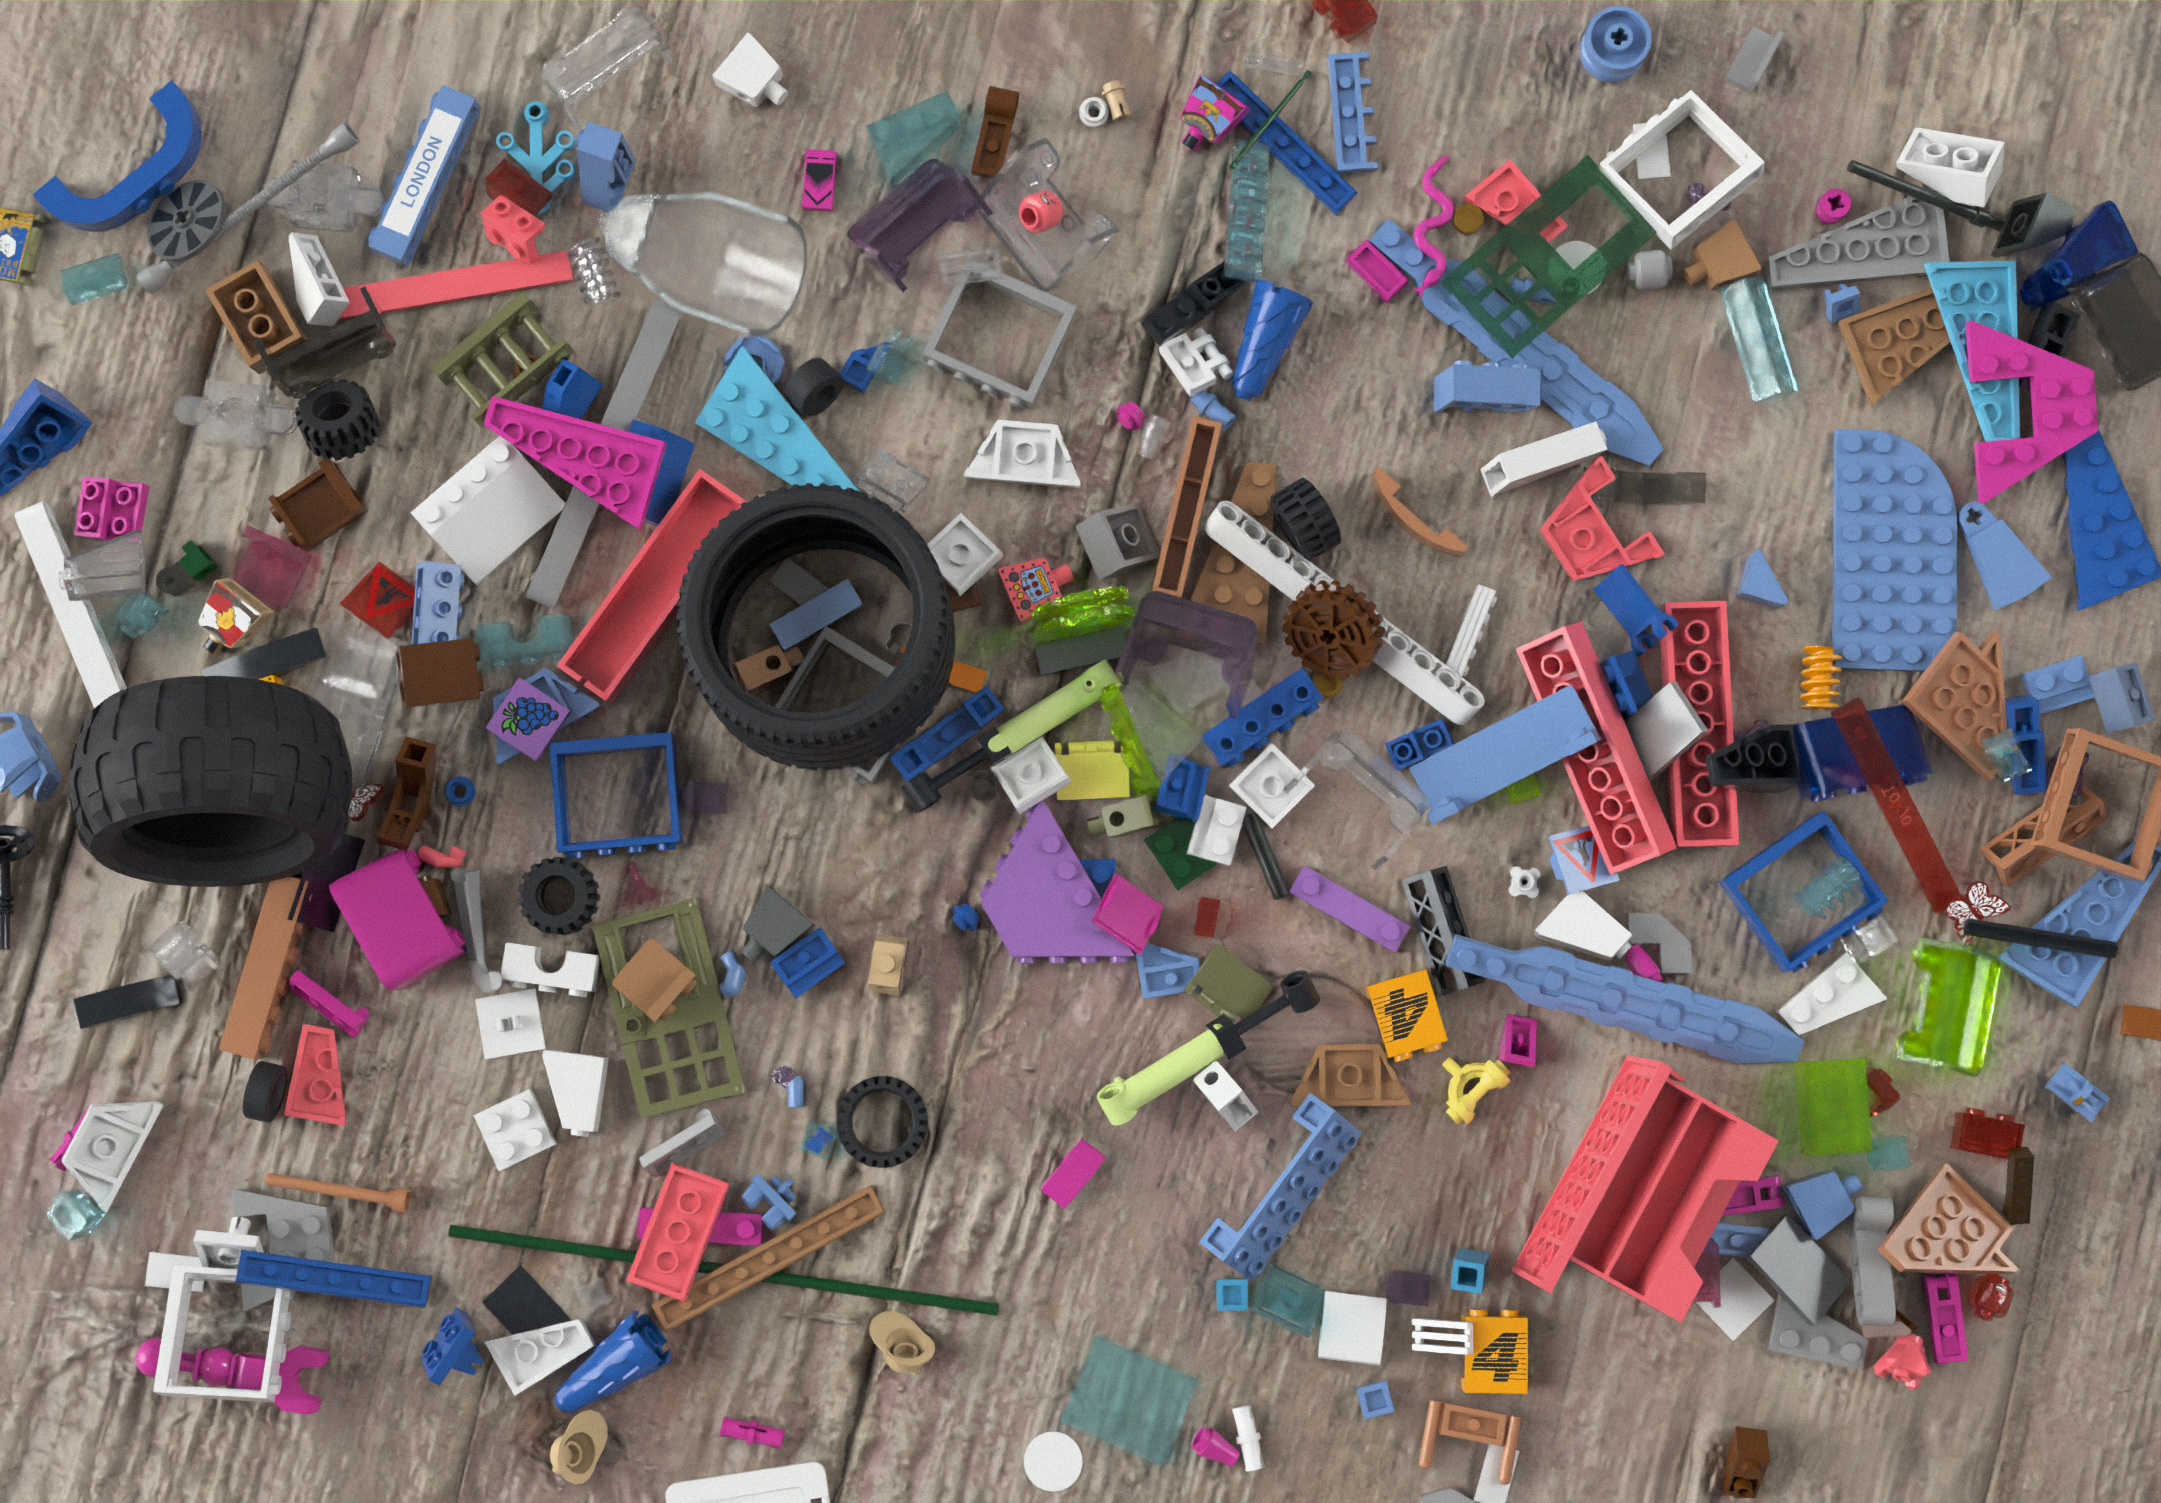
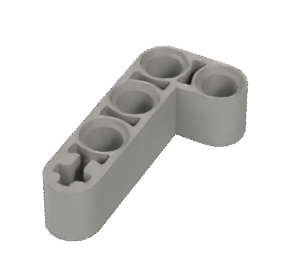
M1858 1196L1853 1204L1855 1211L1848 1216V1235L1857 1319L1860 1325L1893 1326L1896 1308L1891 1263L1877 1250L1886 1238L1887 1231L1893 1222V1201L1890 1197Z

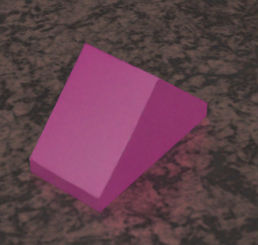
M1507 1014L1497 1060L1534 1067L1537 1020Z

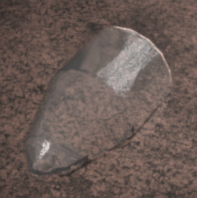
M703 192L701 194L677 193V195L626 196L618 201L619 205L605 214L601 213L597 218V224L601 226L607 242L605 243L607 253L630 273L642 280L649 289L666 300L667 304L672 308L752 336H768L779 328L791 313L802 289L807 268V242L803 228L790 217L714 192Z

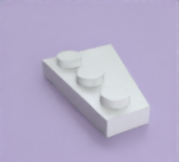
M1844 952L1778 1009L1776 1013L1791 1031L1801 1035L1884 1001L1887 997L1851 956Z

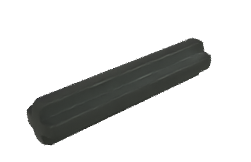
M1256 813L1245 815L1242 823L1271 894L1275 900L1286 897L1289 894V890Z

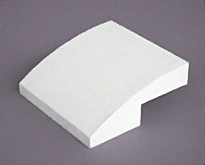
M1325 1291L1318 1358L1380 1366L1387 1299Z

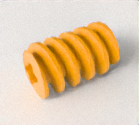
M1827 646L1803 647V652L1810 656L1803 658L1802 663L1810 668L1801 671L1802 677L1809 680L1800 684L1801 689L1808 692L1800 695L1799 699L1807 704L1799 708L1826 711L1839 707V704L1830 701L1831 697L1840 695V692L1831 689L1832 685L1840 684L1841 680L1832 677L1833 673L1841 671L1840 667L1833 665V661L1842 659L1841 655L1834 653L1835 648Z

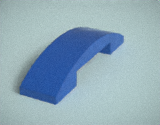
M986 685L963 702L962 706L915 741L912 740L889 757V759L908 782L965 743L1005 709Z

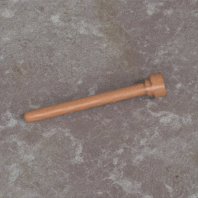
M268 1173L264 1176V1183L269 1186L387 1204V1208H392V1212L403 1214L408 1212L412 1197L411 1189L399 1187L396 1190L391 1189L389 1192L273 1173Z

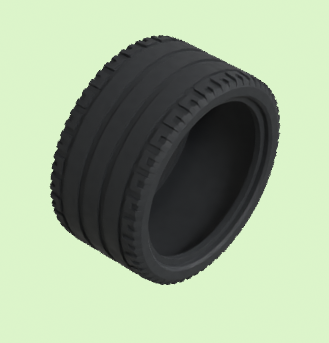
M806 483V485L801 486L799 484L792 485V488L786 489L784 486L773 492L770 490L765 492L766 495L760 498L757 495L753 497V500L740 504L741 508L737 511L733 509L726 518L718 521L719 525L717 528L712 527L709 535L702 539L700 549L695 550L692 560L687 565L688 573L684 574L679 590L681 600L677 601V623L679 624L677 633L686 668L695 686L726 729L739 741L746 744L747 747L765 758L767 756L772 761L789 767L796 765L798 769L817 771L818 768H823L824 771L844 769V766L856 767L863 763L871 762L870 759L874 757L879 759L888 752L894 751V747L899 743L903 745L907 739L916 734L918 726L922 727L926 723L925 721L934 712V709H932L934 705L938 706L941 701V697L946 690V681L949 682L954 661L953 656L955 655V624L939 566L924 539L916 529H913V526L899 512H893V509L888 504L881 502L874 496L869 498L862 491H855L849 487L845 490L840 485L831 486L820 483L819 486H814L812 483ZM820 549H840L855 552L876 560L887 567L904 583L912 595L913 623L910 638L900 661L891 674L872 692L838 709L803 713L782 710L765 704L745 692L735 683L728 659V636L731 621L742 596L751 584L767 569L787 557Z

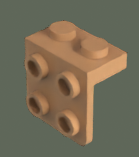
M649 939L613 979L612 984L650 1019L658 1023L660 1019L665 1022L677 1008L673 1004L681 995L686 998L697 985L694 980L698 976L657 941Z

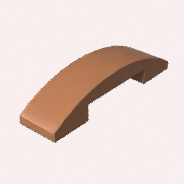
M1380 467L1376 468L1371 476L1375 490L1383 506L1396 523L1424 545L1448 555L1461 557L1468 547L1447 528L1437 536L1394 497L1401 486Z

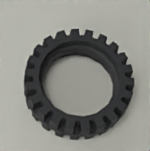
M890 1076L867 1078L853 1086L842 1099L836 1117L839 1139L847 1153L858 1162L876 1168L893 1167L910 1159L923 1144L928 1129L927 1109L920 1094L905 1081ZM888 1091L898 1095L907 1103L912 1113V1129L908 1139L901 1147L890 1152H876L866 1148L858 1141L853 1130L852 1117L856 1106L865 1096L874 1092Z

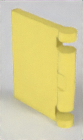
M1114 740L1068 742L1069 755H1061V743H1055V756L1072 782L1057 791V800L1130 797L1127 740H1121L1122 753H1114Z

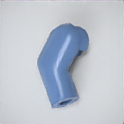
M731 950L720 957L728 971L724 982L720 984V991L726 997L737 995L741 991L746 977L744 967L734 950Z

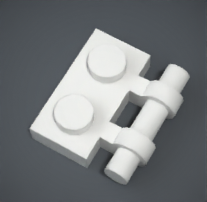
M1198 328L1193 332L1196 340L1192 342L1187 334L1184 333L1159 347L1160 354L1189 396L1216 384L1214 373H1220L1224 380L1230 379L1234 374L1229 367L1230 361L1224 354H1220L1216 348V341L1203 328ZM1200 353H1206L1210 360L1205 362Z

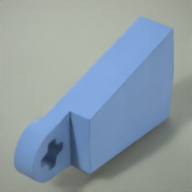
M1970 502L1958 510L1957 525L1962 531L1993 610L2000 609L2028 596L2052 578L2002 519L1997 521L1983 504ZM1968 510L1971 513L1977 512L1979 514V517L1976 519L1978 525L1974 522H1967L1966 518L1970 516Z

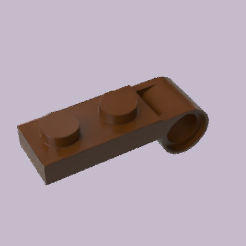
M989 86L985 102V113L971 170L972 175L1001 181L1017 111L1019 92Z

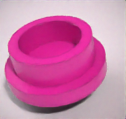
M1128 402L1126 405L1122 404L1117 408L1118 420L1125 428L1139 430L1143 426L1145 414L1138 405Z

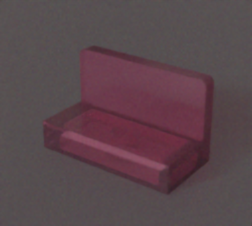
M1711 1237L1694 1267L1703 1284L1693 1302H1711L1714 1308L1721 1307L1719 1246Z

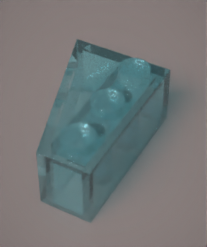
M948 90L865 126L868 138L891 189L893 190L900 180L920 165V162L932 152L934 153L961 129L960 116Z

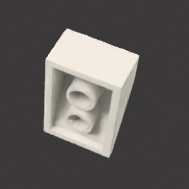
M1915 127L1896 162V168L1954 202L1985 207L2002 173L2005 142Z

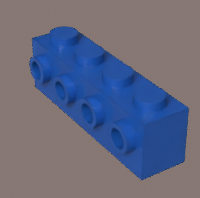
M1302 667L1201 735V740L1220 768L1226 764L1229 768H1232L1245 759L1243 756L1244 752L1250 748L1257 751L1270 742L1268 739L1269 735L1275 731H1278L1281 735L1295 725L1293 719L1301 714L1306 718L1320 708L1318 702L1322 700L1323 696Z

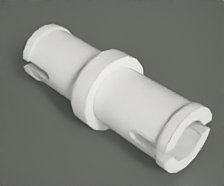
M1251 1405L1232 1409L1239 1435L1236 1437L1237 1444H1241L1246 1471H1254L1265 1467L1259 1445L1261 1435L1260 1432H1256Z

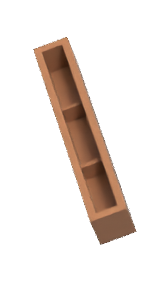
M1192 417L1151 592V597L1179 604L1181 602L1222 427L1221 422Z
M290 876L269 882L219 1050L253 1060L263 1059L264 1055L269 1053L273 1041L272 1037H270L273 1025H277L281 1016V1008L279 1007L282 995L285 996L289 989L290 978L287 977L290 967L296 964L299 956V949L296 948L299 937L304 936L308 926L297 922L308 881L305 882L292 921L287 918L301 879Z

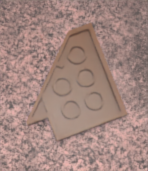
M1954 632L1901 702L1984 780H1993L2010 757L2000 635L1997 632H1990L1978 648L1962 632Z
M1948 1163L1939 1166L1877 1248L1899 1272L2012 1274L2019 1269L1999 1250L2015 1228Z

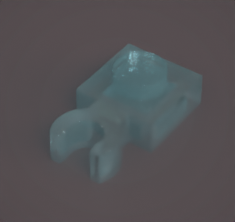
M893 328L890 331L888 346L886 344H879L866 367L867 371L888 385L895 384L908 360L902 356V353L908 350L914 342V338L905 336L900 344L898 337L902 330L898 328Z

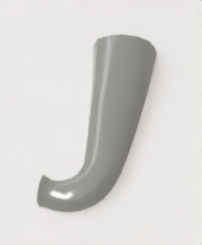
M480 869L449 872L461 933L466 940L464 947L467 950L466 955L473 979L484 993L498 990L502 985L501 974L498 971L489 972L486 963Z

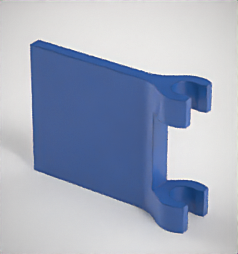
M1623 563L1593 589L1628 633L1631 640V648L1638 657L1647 651L1641 642H1644L1649 649L1657 644L1656 638L1644 631L1652 624L1654 635L1661 639L1667 634L1663 624L1670 631L1678 626V622L1673 616L1657 608Z

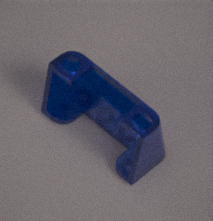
M1905 705L1794 724L1806 783L1798 786L1800 798L1810 797L1811 802L1837 797L1836 791L1848 789L1849 795L1867 792V786L1878 784L1879 789L1880 787L1882 789L1889 788L1892 785L1896 787L1898 786L1897 781H1900L1901 787L1914 785L1919 782L1928 781L1927 775L1933 774L1914 713Z

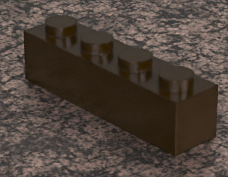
M2028 1147L2008 1148L2004 1215L2010 1225L2030 1223L2034 1155Z

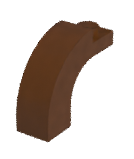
M405 737L396 757L397 776L395 791L390 808L377 835L378 844L404 851L408 850L415 832L419 833L429 805L436 771V745L410 737Z

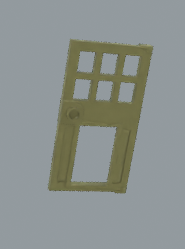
M691 897L690 899L682 900L681 903L592 926L640 1119L726 1096L732 1097L747 1093L698 906L700 905L698 897ZM672 915L684 965L698 976L694 980L697 985L692 990L691 995H688L686 998L680 997L673 1004L677 1008L665 1022L660 1019L658 1023H655L613 986L612 981L629 962L621 928ZM715 1022L721 1049L701 1054L694 1027ZM686 1030L692 1056L671 1061L665 1035ZM657 1038L663 1064L642 1069L636 1043ZM723 1056L730 1083L709 1088L703 1061ZM694 1064L701 1090L680 1096L673 1070ZM665 1072L671 1099L651 1104L644 1077Z

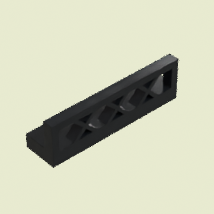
M1447 865L1402 879L1401 881L1439 996L1483 983V976L1448 967L1445 963L1455 934L1470 938ZM1423 880L1426 889L1424 899L1416 894L1413 882ZM1426 910L1434 914L1436 922L1433 928L1426 924L1424 918ZM1436 939L1444 944L1445 953L1443 957L1435 952L1434 943ZM1446 968L1453 972L1456 985L1446 986L1443 977Z

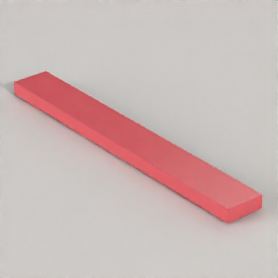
M566 250L538 255L539 258L531 265L520 258L346 287L343 289L350 303L338 321L575 282L570 252Z

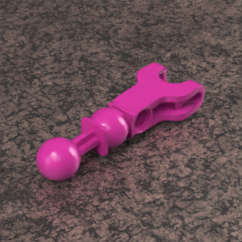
M151 1338L144 1341L136 1354L137 1367L144 1375L152 1378L156 1376L162 1338ZM298 1346L286 1352L284 1362L280 1363L278 1374L282 1378L281 1390L279 1394L275 1395L274 1402L282 1411L313 1414L320 1411L321 1399L317 1395L303 1391L299 1385L298 1376L302 1368H319L327 1364L330 1355L327 1350ZM203 1347L197 1351V1354L182 1352L179 1371L193 1373L192 1381L202 1380L213 1387H221L227 1384L229 1387L261 1390L266 1356L240 1352L233 1354L230 1350L223 1347H213L211 1349Z

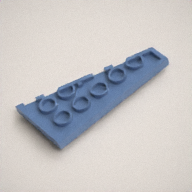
M2137 840L2113 860L2129 866ZM2161 846L2155 847L2151 859L2153 862L2152 869L2149 875L2146 876L2145 881L2128 880L2099 870L2031 928L2117 942L2161 869ZM2012 943L1995 957L1999 962L2073 1008L2079 1006L2107 959L2105 957Z

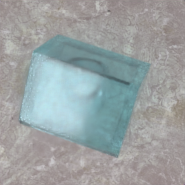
M1269 1264L1249 1307L1253 1312L1309 1338L1326 1290L1275 1265Z

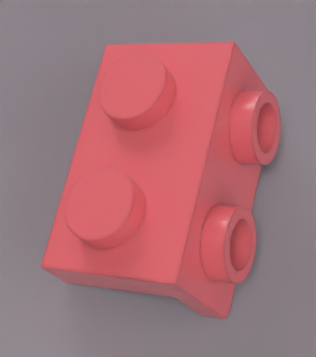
M503 195L498 196L481 212L485 229L484 234L493 244H500L506 248L514 258H521L531 265L539 258L534 238L545 229V224Z

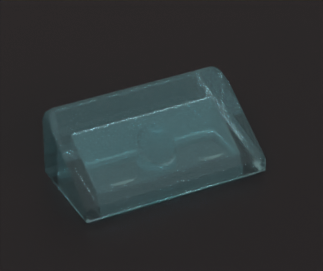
M119 253L61 270L62 290L72 305L128 288V281Z

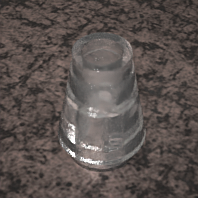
M1149 414L1147 421L1144 420L1138 455L1155 461L1156 455H1158L1172 431L1170 429L1172 422Z

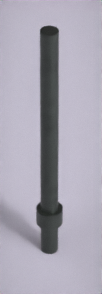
M1851 160L1848 164V172L1969 219L1970 224L1980 228L1986 226L2001 232L2005 224V220L1990 215L1988 210L1981 207L1972 208L1965 204L1954 202L1945 196L1855 160Z

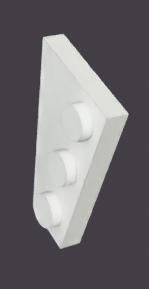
M582 1319L484 1342L514 1396L524 1392L597 1346Z

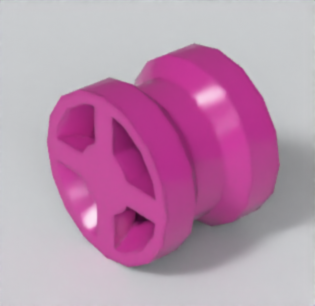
M1830 189L1817 202L1815 208L1816 215L1824 223H1837L1850 210L1851 199L1842 189Z

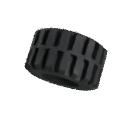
M340 379L338 382L329 380L326 384L322 385L320 383L315 385V389H309L305 393V398H300L298 401L299 407L295 409V419L307 447L317 457L322 456L325 460L334 458L335 461L342 460L343 457L350 459L354 457V454L358 452L361 454L366 451L365 447L371 446L375 442L373 438L378 437L380 421L366 389L363 386L359 387L357 382L351 381L348 383L346 379Z
M1302 477L1270 497L1273 513L1282 531L1293 548L1308 561L1315 559L1342 542L1340 528L1331 509L1317 488L1307 479Z
M562 857L546 858L541 860L542 863L532 865L530 867L531 871L525 873L522 877L524 883L518 887V891L521 892V898H517L518 905H522L523 908L521 913L523 917L528 918V923L531 926L545 933L568 935L571 932L582 930L583 925L589 924L593 920L591 916L598 911L596 904L597 901H600V894L597 893L599 888L598 882L594 881V875L590 870H587L581 863ZM557 878L569 880L575 889L574 903L563 914L549 912L543 900L545 888L551 881Z

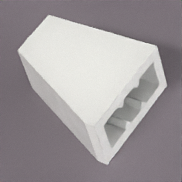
M1583 891L1567 895L1534 932L1538 939L1607 961H1611L1615 956L1621 959L1632 947L1629 943L1632 934Z
M543 1050L542 1058L562 1128L571 1129L570 1135L589 1137L590 1132L599 1130L609 1058Z

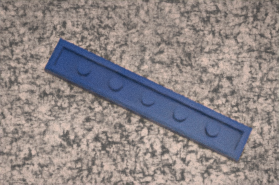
M1229 70L1216 84L1251 109L1239 123L1254 136L1273 111ZM1278 116L1257 140L1333 214L1337 215L1357 195L1358 192Z
M241 1250L235 1283L425 1308L431 1276Z

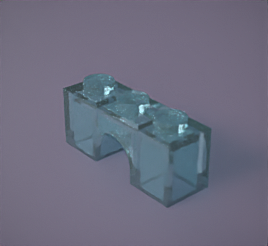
M567 612L537 616L538 632L531 641L525 643L516 641L513 625L508 621L477 625L481 661L487 665L490 664L491 668H504L509 666L510 661L520 660L521 664H532L539 662V657L551 656V660H560L575 641L573 617Z

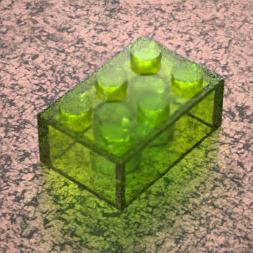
M1849 1058L1794 1062L1801 1154L1813 1156L1873 1152L1865 1059Z

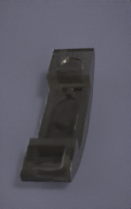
M1610 468L1616 479L1590 496L1592 500L1630 504H1705L1706 473L1614 471L1615 468Z

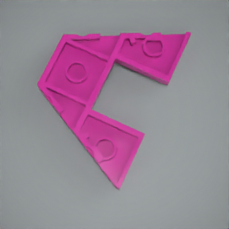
M1966 321L1969 382L2030 377L2034 437L1974 443L1978 502L1985 503L2098 431L2094 370L1977 322Z

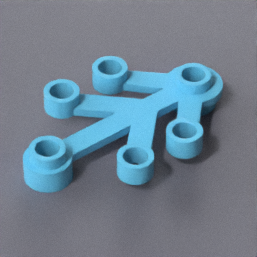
M533 101L524 110L525 119L530 124V156L516 144L514 137L509 132H501L496 138V143L500 150L508 152L530 173V186L516 174L514 166L509 161L500 162L496 167V172L501 180L508 181L522 195L521 204L523 208L530 214L539 216L546 213L551 207V195L566 180L572 179L575 175L573 164L569 160H561L556 165V173L543 184V173L566 151L574 148L575 139L569 131H561L556 136V143L543 155V126L549 122L550 113L542 102ZM533 109H540L541 112L538 116H531ZM569 137L571 140L569 144L562 145V138ZM504 138L511 139V143L508 146L501 145ZM504 167L511 168V172L508 175L501 174ZM562 167H571L570 172L567 174H562ZM533 196H541L539 203H531Z

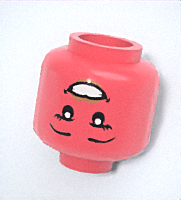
M1042 190L1026 196L1021 201L1019 217L1027 230L1033 233H1042L1056 227L1061 222L1063 207L1057 195L1051 191Z

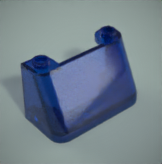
M2110 200L2094 206L2072 225L2065 236L2058 238L2022 283L2020 297L2023 303L2029 306L2031 312L2041 308L2044 302L2053 303L2098 283L2101 278L2099 274L2095 276L2094 272L2121 260L2128 259L2139 252L2117 206Z

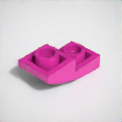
M1081 1138L1066 1154L1060 1166L1042 1184L1041 1191L1065 1209L1100 1167L1106 1156L1085 1139Z

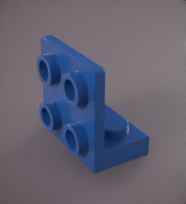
M1634 650L1616 657L1612 655L1600 663L1623 719L1633 716L1653 698Z

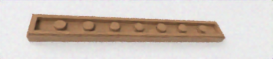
M870 1185L694 1281L686 1302L667 1296L651 1306L665 1333L885 1214L886 1211L873 1186Z

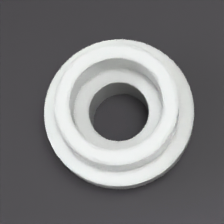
M1091 97L1081 104L1079 116L1086 126L1095 128L1102 126L1107 121L1109 109L1105 101L1097 97ZM1096 109L1100 114L1097 117H1091L1088 113L1090 110Z

